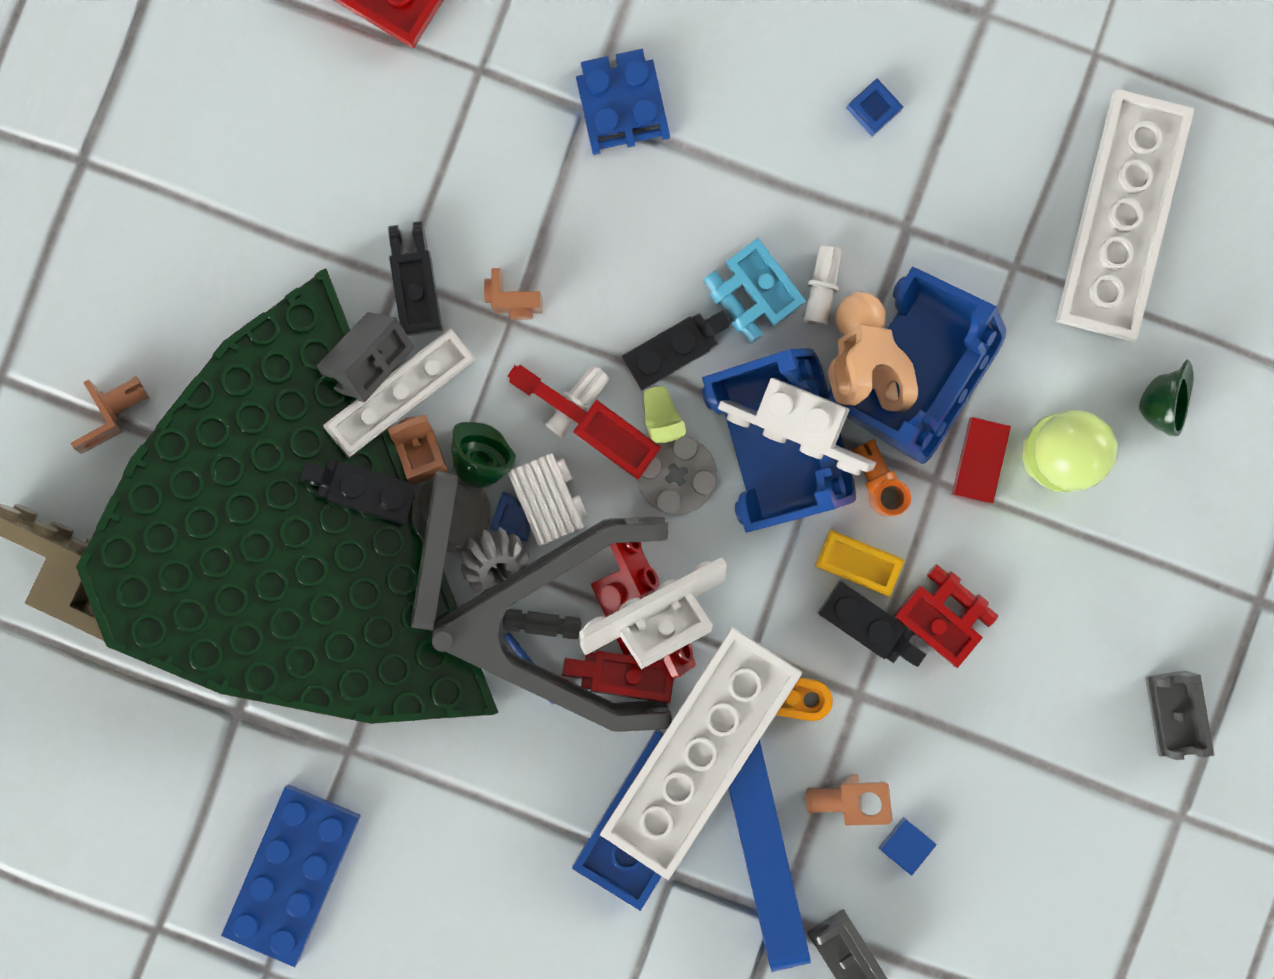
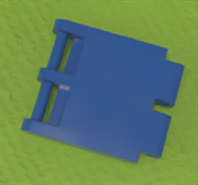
M643 48L615 54L617 63L615 68H610L608 56L581 62L583 75L576 76V82L593 155L601 154V149L627 144V148L634 147L635 142L661 137L662 140L670 139L654 60L645 61ZM659 125V129L645 131L636 134H633L632 131ZM623 132L625 135L622 137L598 142V138L605 137Z

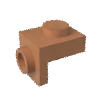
M491 269V279H485L484 298L485 303H491V308L495 314H509V319L531 320L533 319V313H543V300L540 291L503 292V273L501 269Z
M426 415L405 418L397 425L388 428L389 435L396 446L409 483L417 484L433 478L436 471L448 472L435 432Z

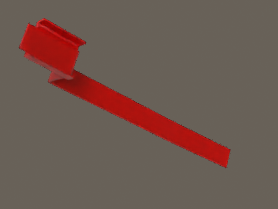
M514 365L507 375L510 378L509 383L529 396L531 393L537 395L578 424L587 413L541 382V378L522 365L518 367Z

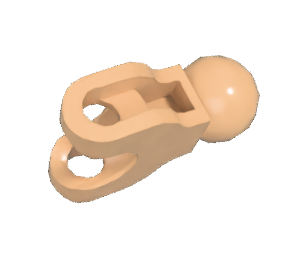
M856 292L846 296L836 309L835 323L843 337L837 340L839 353L832 360L828 369L832 393L839 404L855 406L867 398L873 388L882 408L887 411L903 413L912 407L918 397L914 366L905 352L895 343L892 330L884 328L886 311L880 299L867 292ZM896 382H897L898 385H899V397H898V391H897Z

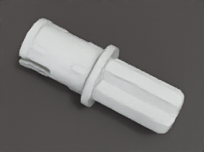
M821 245L818 250L813 279L808 281L807 284L811 289L806 313L803 321L806 323L828 326L834 292L839 290L836 281L842 257L841 248L833 245Z
M592 365L569 393L565 391L563 394L566 399L587 412L589 410L587 407L609 382V377L599 367ZM557 409L543 422L547 428L561 439L565 437L575 421Z

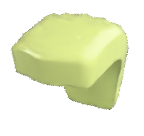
M657 386L644 391V415L648 437L655 443L677 441L679 438L684 437L686 434L685 423L679 417L666 387Z

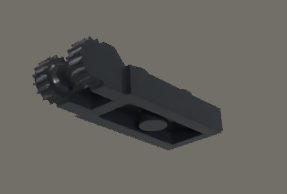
M422 221L413 222L412 228L417 252L403 254L402 233L398 225L388 226L392 256H389L400 325L407 336L443 331L431 252L428 250Z

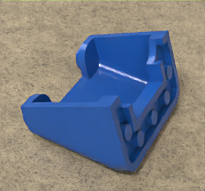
M912 266L907 276L900 278L894 287L893 298L895 299V307L898 313L888 329L892 330L897 346L905 352L913 363L918 386L917 400L910 409L903 413L887 411L882 408L873 388L869 396L855 406L839 404L833 396L832 388L829 390L828 400L849 408L850 410L846 418L909 458L924 464L936 452L1001 349L1006 336V327L997 306ZM896 382L897 391H898V397H899V385H898V383Z
M811 348L788 349L702 377L704 384L702 389L703 400L708 409H713L718 415H725L746 491L739 494L738 502L735 503V514L739 523L744 526L745 533L834 510L854 503L856 500V487L853 475L836 467L838 460L827 455H823L822 459L806 455L799 451L801 444L789 439L785 443L769 439L762 435L764 428L752 423L749 428L734 424L727 420L728 413L718 409L720 401L731 400L758 411L771 378L779 379L828 400L829 391L823 369L817 354ZM840 433L835 445L845 448Z

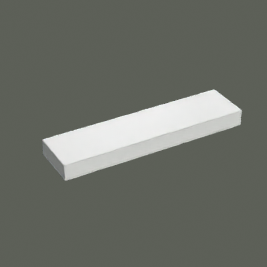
M450 328L392 372L366 402H361L357 399L325 423L323 427L345 455L350 458L474 363L476 359Z

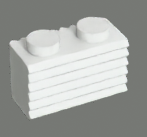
M551 453L508 472L538 546L545 545L585 528L582 520L587 518L588 514L580 496L572 498L566 483L573 479L564 458L556 461L554 454Z

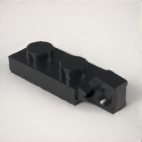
M723 310L705 321L701 314L698 313L692 318L689 316L622 355V359L640 390L644 391L709 353L711 348L718 345L714 336L729 328L731 323Z
M332 460L327 461L326 467L305 462L299 477V481L318 486L317 496L325 498V502L400 525L406 524L417 485L345 462Z
M842 581L837 583L817 612L818 615L884 660L886 658L890 662L895 663L900 656L913 666L918 667L927 655L909 642L914 633L906 629L907 626Z

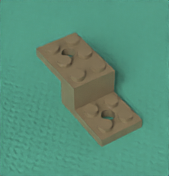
M0 504V536L46 558L25 604L104 641L76 568L91 539L87 538L83 542L72 536L73 529L51 521L49 525L36 519L37 512L22 505L14 504L12 508Z

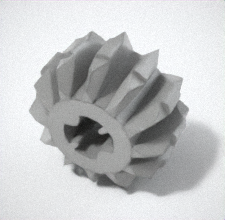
M499 527L494 535H490L488 531L483 529V538L477 540L469 537L470 548L461 550L463 562L461 564V572L464 579H467L470 587L476 593L486 591L528 565L527 562L530 561L529 553L515 533L507 535L506 531Z

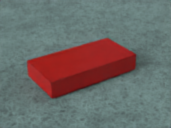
M597 399L572 432L637 480H639L662 448Z
M975 417L969 418L951 495L988 504L994 503L1011 426Z

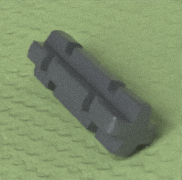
M508 609L503 616V629L513 632H519L522 629L525 630V633L552 637L561 634L562 638L578 639L582 622L578 617L565 616V619L559 618L560 615L532 611L524 614L522 610Z

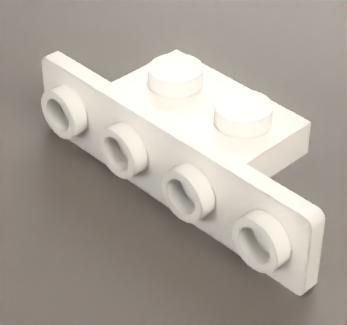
M770 379L758 411L731 400L720 401L718 406L719 410L728 413V421L749 428L751 423L764 428L762 435L780 443H785L787 439L801 444L799 451L811 457L822 459L823 455L834 458L838 460L836 467L848 473L860 475L861 470L864 472L872 471L877 463L835 445L850 410L849 408L779 379Z
M722 557L713 562H702L694 567L690 574L677 581L675 579L665 581L654 593L642 599L633 598L627 601L619 611L608 617L594 618L579 632L582 651L585 655L621 637L639 667L643 669L712 632L713 624L695 597L722 584L726 580V562Z

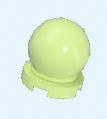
M1068 410L1042 418L1031 428L1028 437L1023 441L1022 460L1029 476L1034 477L1040 485L1047 487L1046 489L1059 492L1082 491L1098 485L1109 475L1116 463L1118 443L1111 427L1100 417L1087 411Z

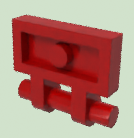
M935 564L926 575L937 584L934 592L931 594L925 588L918 585L893 616L951 665L958 668L983 638L971 626L979 619L987 627H990L999 615L988 607L989 602L980 594L975 596L960 584L961 578L952 571L947 573L938 564ZM949 596L965 608L959 617L943 604Z

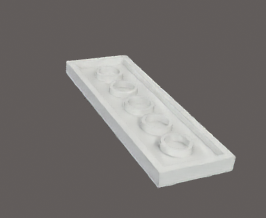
M1120 89L1112 93L1055 322L1128 341L1138 339L1195 108Z
M732 627L600 835L669 881L802 675V671Z

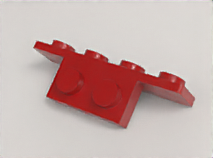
M641 542L611 544L610 548L621 570L590 584L605 617L619 611L627 601L633 598L642 599L654 593L659 587L658 576L654 569L650 567L642 551ZM617 638L616 640L623 654H631L622 638ZM690 644L663 657L673 679L684 675L696 666Z

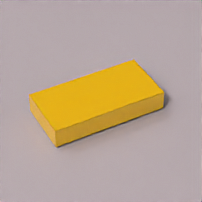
M829 530L815 567L890 597L905 560L836 531Z

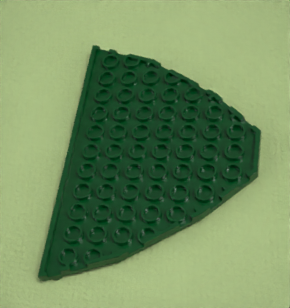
M327 269L320 270L308 282L299 288H295L279 303L265 313L262 312L225 339L212 354V358L200 373L194 377L156 425L155 430L143 445L141 444L130 458L86 550L76 565L102 637L108 648L219 694L369 724L494 715L499 712L482 669L450 653L436 650L432 645L433 630L411 628L412 611L426 524L415 496L406 524L400 525L325 502V498L317 496L318 486L299 481L305 462L326 467L327 461L332 460L345 462L408 482L388 429L352 457L348 458L323 427L325 423L358 398L343 395L336 391L334 387L339 381L322 375L316 367L350 331ZM444 570L436 618L458 608Z

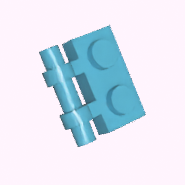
M759 238L726 261L725 265L734 275L733 277L724 282L719 274L714 271L703 280L712 291L710 294L711 298L717 305L722 304L734 320L731 323L738 333L742 331L750 343H753L763 335V332L755 323L762 315L774 327L806 302ZM740 287H743L755 303L747 311L733 294Z

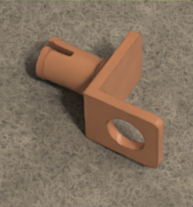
M137 376L132 377L133 379L105 394L103 391L99 392L96 385L89 379L83 382L107 423L73 441L71 445L74 450L83 454L123 432L116 420L118 419L117 414L143 400L149 399Z
M851 774L841 784V788H808L806 791V806L809 814L843 812L845 826L888 825L893 821L890 789L887 782L859 783L858 774ZM865 792L876 794L882 804L880 812L875 815H867L862 812L860 795Z

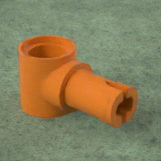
M872 439L852 449V452L877 462L874 470L864 472L868 481L865 485L869 491V503L874 512L882 516H896L905 512L911 504L910 490L906 484L898 480L894 470L889 471L876 444V440ZM886 487L895 489L899 497L898 504L891 510L884 507L880 499L881 493Z

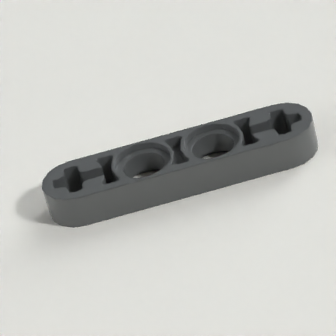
M436 471L414 598L411 628L432 631L434 627L457 488V474L441 471Z

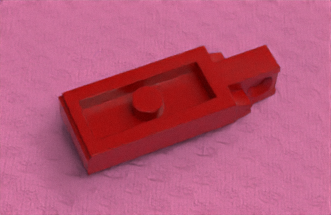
M597 650L596 653L586 654L585 661L565 658L563 661L561 676L582 679V689L601 694L667 704L671 703L674 679L671 677L664 660H658L641 669L631 655Z

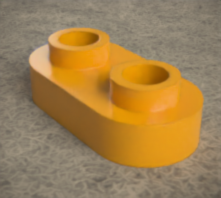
M800 677L776 715L807 721L821 720L828 715L832 708V694L822 682ZM809 692L816 693L818 697L816 704L813 706L804 704V696Z

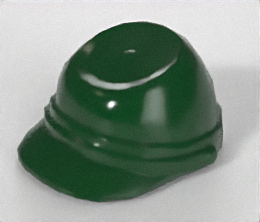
M1188 359L1179 370L1154 378L1145 389L1139 403V411L1144 419L1154 428L1165 432L1169 436L1181 435L1187 418L1194 379L1193 367Z
M461 422L456 424L452 430L451 453L457 476L465 484L471 487L486 488L500 481L510 471L515 462L516 454L510 448L503 435L494 427L476 422Z

